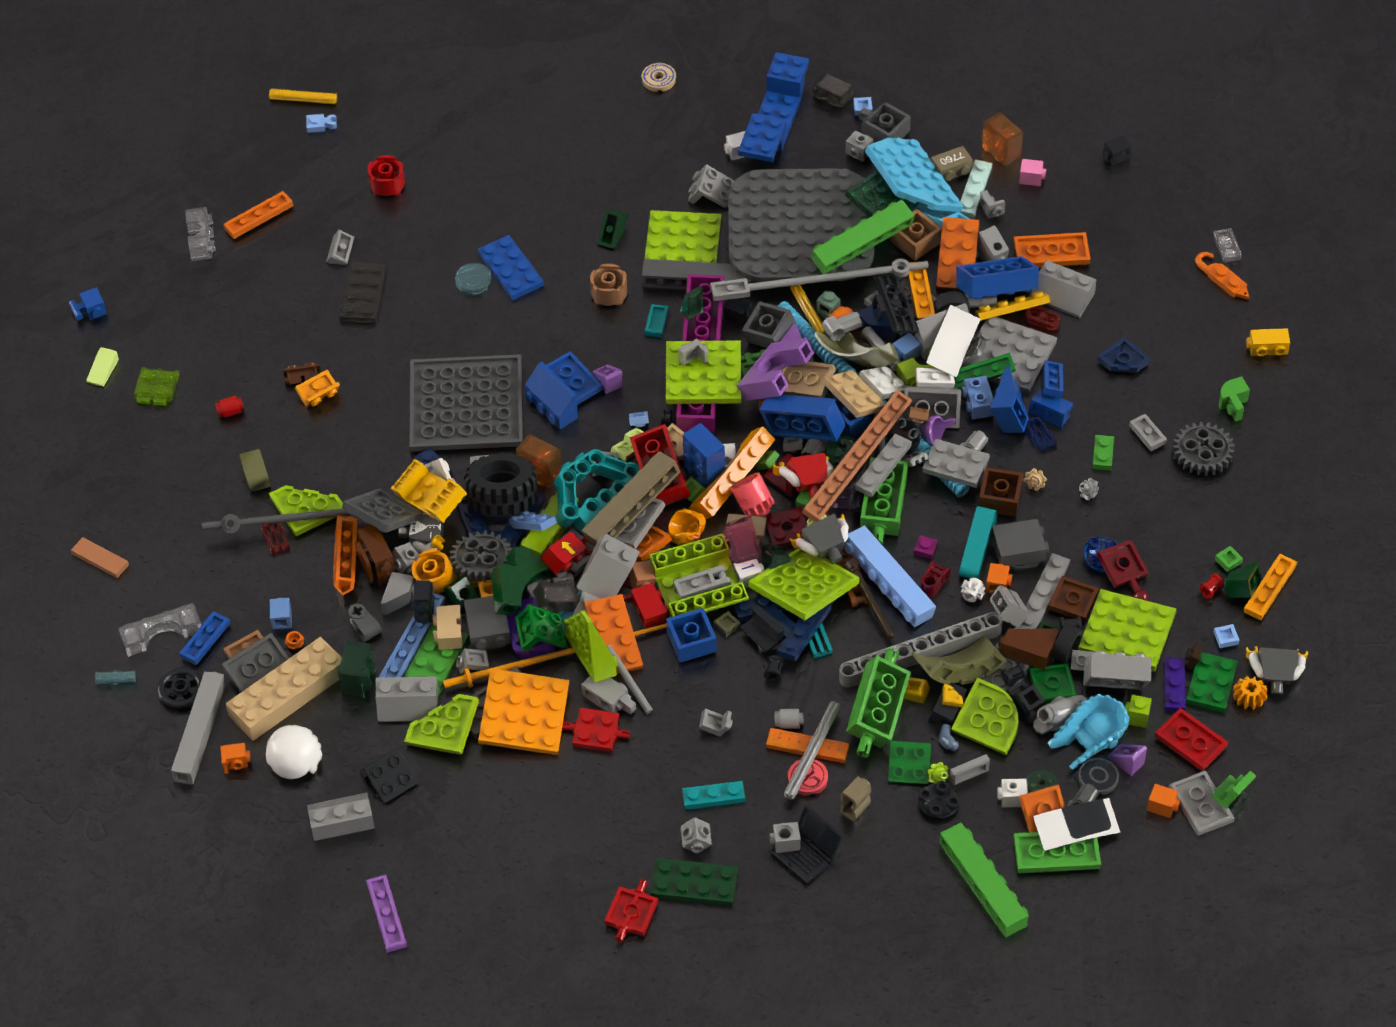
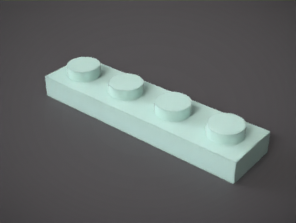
M975 159L960 201L963 209L959 213L964 216L975 218L980 203V192L984 191L992 170V163Z

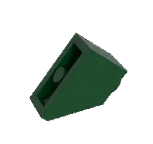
M605 209L597 244L615 249L625 230L629 213L615 209Z
M1259 562L1250 563L1229 573L1228 577L1224 580V588L1228 592L1229 598L1252 597L1262 579Z

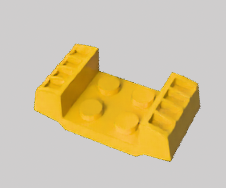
M415 459L390 488L397 497L442 523L445 522L446 518L450 516V513L467 494L459 484L451 479L446 481L430 472L423 463Z

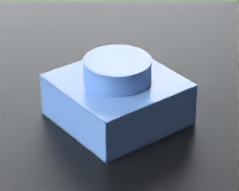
M871 97L854 98L855 115H860L859 112L863 108L872 111Z
M648 411L630 413V426L643 427L646 423H649Z
M1233 624L1214 628L1213 633L1219 648L1239 644V637Z

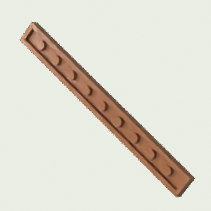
M896 390L803 509L802 513L814 522L822 519L911 404L912 400Z

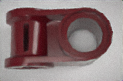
M935 561L929 564L921 578L920 589L928 598H934L943 584L947 582L951 568L939 566Z

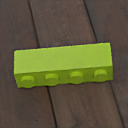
M557 492L554 496H551L548 506L540 514L545 513L546 515L555 516L556 519L558 513ZM577 497V507L579 508V498ZM557 522L543 531L530 530L528 536L522 539L520 547L532 549L533 556L542 557L548 547L561 538L567 527H563Z

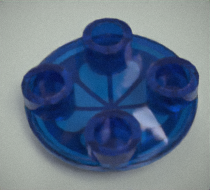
M1091 537L1083 549V555L1087 564L1096 571L1105 572L1096 554L1101 550L1118 545V543L1105 537Z

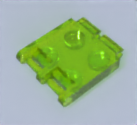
M142 367L134 392L137 403L150 404L151 400H153V405L166 406L167 402L172 401L179 377V370H174L173 372L163 371L160 368L158 370H151Z

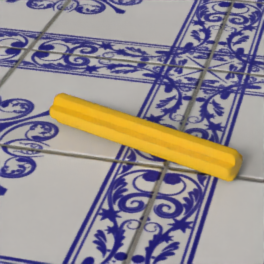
M270 89L269 98L275 100L336 104L337 94L281 89Z
M801 285L790 286V290L813 329L826 335L822 322Z

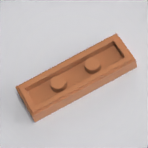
M84 537L71 549L72 555L116 578L129 566L127 560Z

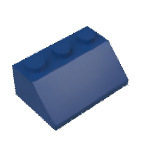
M542 361L538 363L525 384V397L529 402H533L540 413H544L548 417L551 424L562 429L578 419L576 394Z

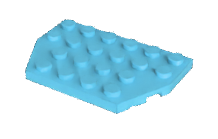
M886 138L867 146L866 154L895 196L907 199L915 204L917 201L927 204L926 207L931 210L961 212L963 205L958 197L955 196L951 187L946 183L943 176L935 169V164L931 162L917 140Z

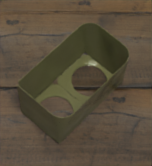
M260 449L239 454L250 492L271 487Z

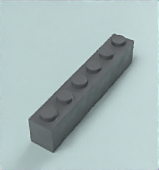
M644 259L642 287L687 290L688 274L724 275V281L744 279L745 277L739 271L736 272L732 265L728 263ZM747 279L748 284L752 283V280Z

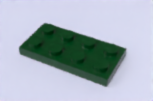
M656 858L650 896L661 899L733 906L738 866Z

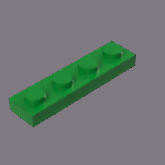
M1006 353L960 368L957 377L954 376V388L964 387V379L987 376V379L991 380L1004 374L1006 366L1010 367L1012 373L1016 372L1011 354Z

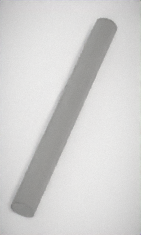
M608 645L607 648L612 656L615 655L618 661L617 670L646 714L652 712V707L613 647Z

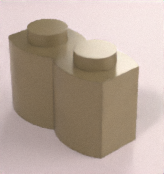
M857 776L840 794L842 802L840 811L853 822L871 804V785L866 779Z

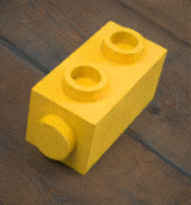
M1288 328L1251 330L1250 337L1246 339L1247 349H1250L1251 356L1288 355L1290 347Z

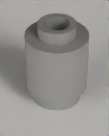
M780 709V711H775V727H780V729H800V725L804 724V714L800 713L799 709Z

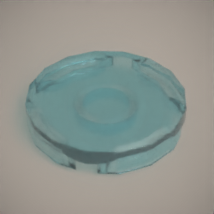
M470 263L462 266L455 276L457 287L460 291L468 292V294L484 292L492 282L490 270L479 263Z

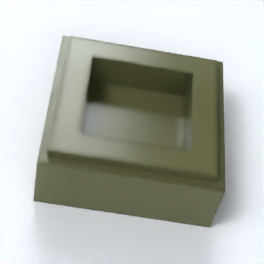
M727 611L713 621V626L727 637L740 628L741 623Z

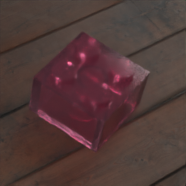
M751 515L729 521L723 533L725 540L730 542L729 554L731 560H735V563L739 564L759 558L762 552Z

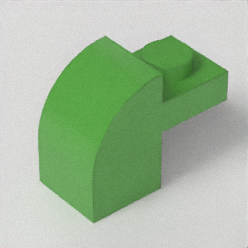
M1242 376L1224 383L1219 398L1220 410L1227 408L1228 414L1232 415L1235 422L1242 420L1244 412L1242 403L1248 402L1250 389Z

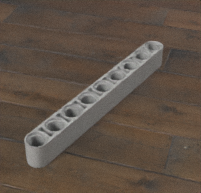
M990 612L888 648L894 649L893 654L896 650L899 652L895 665L905 669L919 664L911 654L913 651L927 657H940L971 646L983 635L989 640L998 637L1002 631L1003 620H1001L997 612ZM888 648L842 663L839 668L840 684L847 688L859 685L866 663L876 655L884 659Z

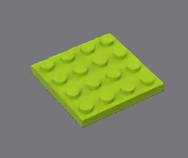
M650 210L644 259L717 263L722 214Z
M741 340L700 341L701 344H705L708 348V362L704 363L697 357L685 365H682L679 361L678 349L692 341H666V404L741 403V391L737 387L741 381Z
M797 548L749 580V588L803 620H807L859 584L858 576L837 564H833L827 558L819 559L817 556H812L800 548Z
M1100 589L1078 650L1089 652L1104 651L1107 654L1113 655L1120 652L1125 653L1126 656L1144 654L1146 657L1151 658V671L1155 672L1177 608Z

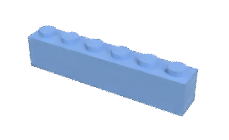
M866 526L848 534V539L844 542L845 551L858 560L862 569L868 574V577L890 599L893 606L904 615L906 621L910 622L913 627H916L931 619L936 608L935 604Z

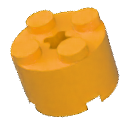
M426 550L419 554L416 562L414 560L412 563L411 571L415 580H430L433 584V593L439 594L444 592L443 588L456 578V572L450 560L440 550Z

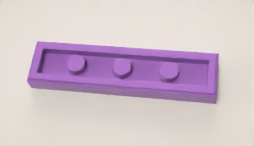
M382 875L366 880L387 953L406 948L407 943L387 876Z

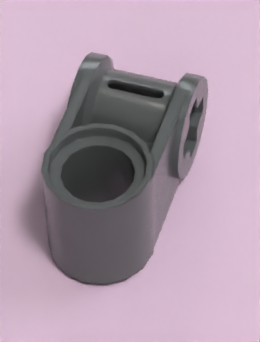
M362 604L350 606L348 610L350 624L364 642L382 632L379 622Z

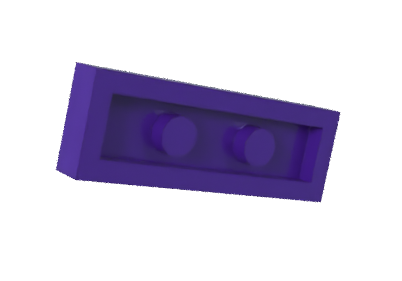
M1164 657V711L1177 712L1180 708L1185 711L1184 658Z

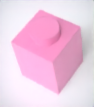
M1022 159L1019 184L1041 186V179H1045L1046 169H1043L1044 161Z

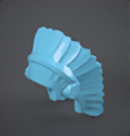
M1098 694L1095 697L1091 696L1088 700H1083L1082 706H1078L1076 712L1072 713L1070 718L1065 720V724L1059 727L1060 730L1054 734V738L1050 739L1048 745L1051 748L1070 745L1077 739L1086 748V752L1069 766L1073 770L1094 754L1106 748L1112 749L1117 745L1118 739L1128 727L1129 716L1127 715V710L1122 702L1111 698L1109 695L1102 696Z

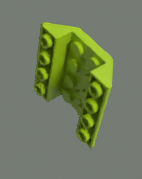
M723 533L649 554L656 577L655 582L661 592L663 603L668 607L670 617L704 608L705 612L749 600L744 584L738 581L729 559V547ZM723 565L725 567L726 576L730 578L731 585L679 599L678 594L675 592L673 580Z

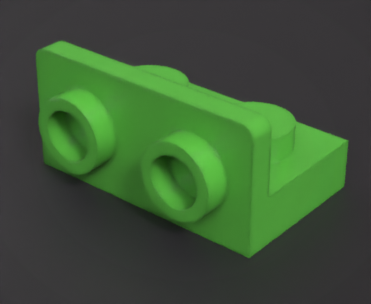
M1251 771L1245 777L1241 774L1237 779L1229 775L1211 796L1226 809L1253 781L1256 775Z

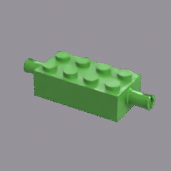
M870 457L869 466L876 458ZM899 461L872 497L864 494L860 528L866 526L882 546L884 534L894 536L899 534L908 476V461Z
M892 648L886 650L884 659L876 655L866 663L846 729L847 733L861 739L856 754L859 756L862 752L861 757L864 758L869 757L872 744L882 748L892 740L910 678V671L895 665L899 652L896 650L893 654L894 649Z

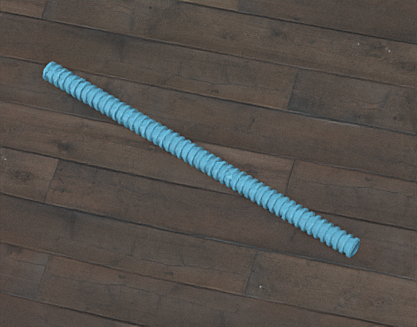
M784 301L778 305V307L791 311L801 337L807 338L814 353L825 364L835 366V374L853 370L859 375L844 358L828 351L819 343L814 334L816 330L788 302ZM921 438L918 447L914 451L926 452L929 455L932 447ZM940 478L957 497L964 496L970 488L968 485Z

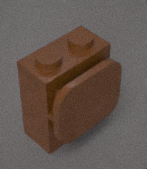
M371 524L357 529L359 542L355 543L357 559L368 583H373L374 577L379 586L387 584L391 573H396L393 555L381 532Z

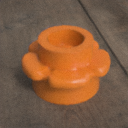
M297 631L289 632L286 636L285 644L292 650L301 648L304 644V637Z

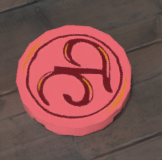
M814 759L797 794L803 796L816 795L826 788L828 771L820 761ZM800 760L790 766L788 782H790Z

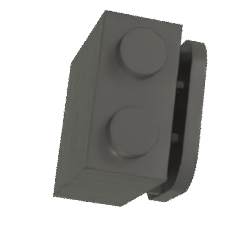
M1038 519L992 526L991 538L999 564L1019 570L1036 567L1042 561H1046L1049 545L1047 541H1044V528L1039 525Z
M493 596L464 600L472 649L489 650L511 644L507 615L495 613Z

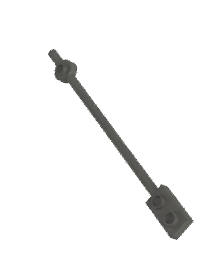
M343 508L239 519L234 514H227L222 518V521L203 522L201 524L202 530L222 528L227 533H234L239 530L240 526L349 516L351 514ZM228 520L234 521L233 527H228Z

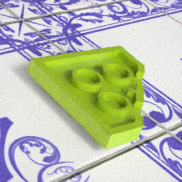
M287 485L269 493L270 499L281 515L342 509L343 502L336 494L324 495L319 494V491L309 489L302 491ZM336 517L289 521L286 523L294 535L298 536Z
M462 694L454 696L452 701L431 710L427 716L419 721L415 720L410 723L404 740L405 744L462 755L479 699Z

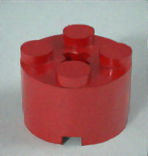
M383 155L377 157V160L373 163L372 161L369 163L368 177L373 194L377 196L399 195L405 185L401 161L399 162L394 156Z

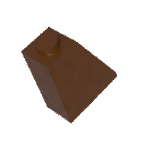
M1008 629L1005 636L1002 635L998 643V646L1001 647L1000 653L1006 658L1045 671L1060 630Z

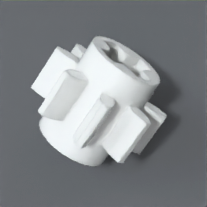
M970 578L969 581L964 580L960 592L963 593L962 596L965 600L975 602L977 599L982 600L985 594V587H983L984 584L981 580Z

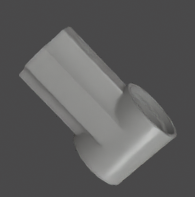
M853 312L840 318L828 317L823 321L822 327L832 341H837L846 332L862 327V321L859 314Z
M980 430L974 431L966 442L961 443L960 446L981 451L988 442V437Z

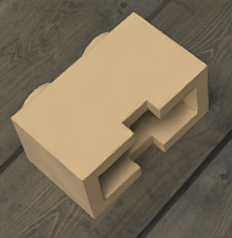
M460 605L436 606V614H433V625L437 626V630L433 631L434 642H438L439 650L463 648Z

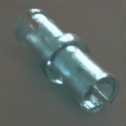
M113 669L111 672H95V683H113L114 685H118V683H136V670L118 671V669Z

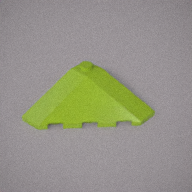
M585 610L564 620V635L594 683L617 676L616 667H618V661L615 655L612 656Z

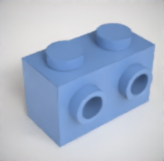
M987 376L964 379V387H961L962 397L966 398L967 413L970 412L971 418L979 419L994 416L990 409L993 396Z

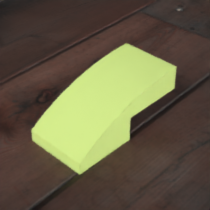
M637 427L625 434L623 441L611 448V452L617 453L620 460L628 461L635 455L630 437L643 433V431Z

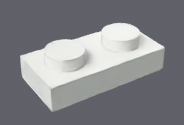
M916 368L915 370L917 387L954 388V376L938 368Z

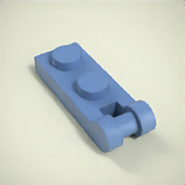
M528 511L520 512L519 516H513L509 519L510 525L515 529L543 531L557 523L555 516L546 515L545 513H529Z

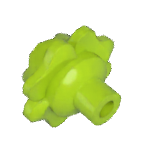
M943 762L931 764V768L927 771L929 775L928 781L930 783L933 782V784H937L940 781L946 782L945 779L949 778L948 766L943 765Z

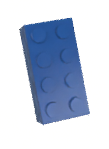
M1023 256L956 266V287L975 300L985 296L997 297L998 294L1004 293L1014 294L1017 291L1029 292L1031 289L1038 288L1039 267Z
M781 395L765 398L759 409L772 436L837 442L845 427L835 400L830 398Z

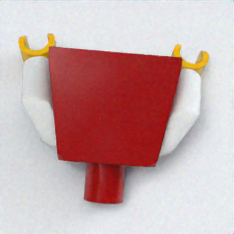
M825 453L790 458L786 467L784 462H780L779 466L773 464L774 475L783 476L796 487L798 492L809 491L811 499L834 470L829 462V457Z

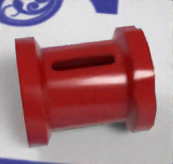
M1214 573L1206 583L1199 585V590L1203 596L1210 599L1218 589L1224 588V580Z

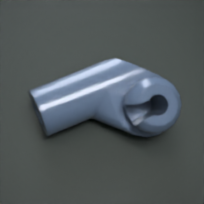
M943 724L939 743L947 750L956 751L959 743L950 735L952 727L948 724Z

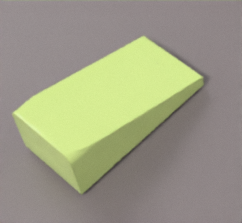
M101 347L86 382L104 387L119 360L117 352Z

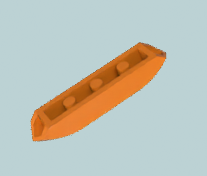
M337 516L335 530L333 584L342 595L352 591L355 584L357 518L349 516Z

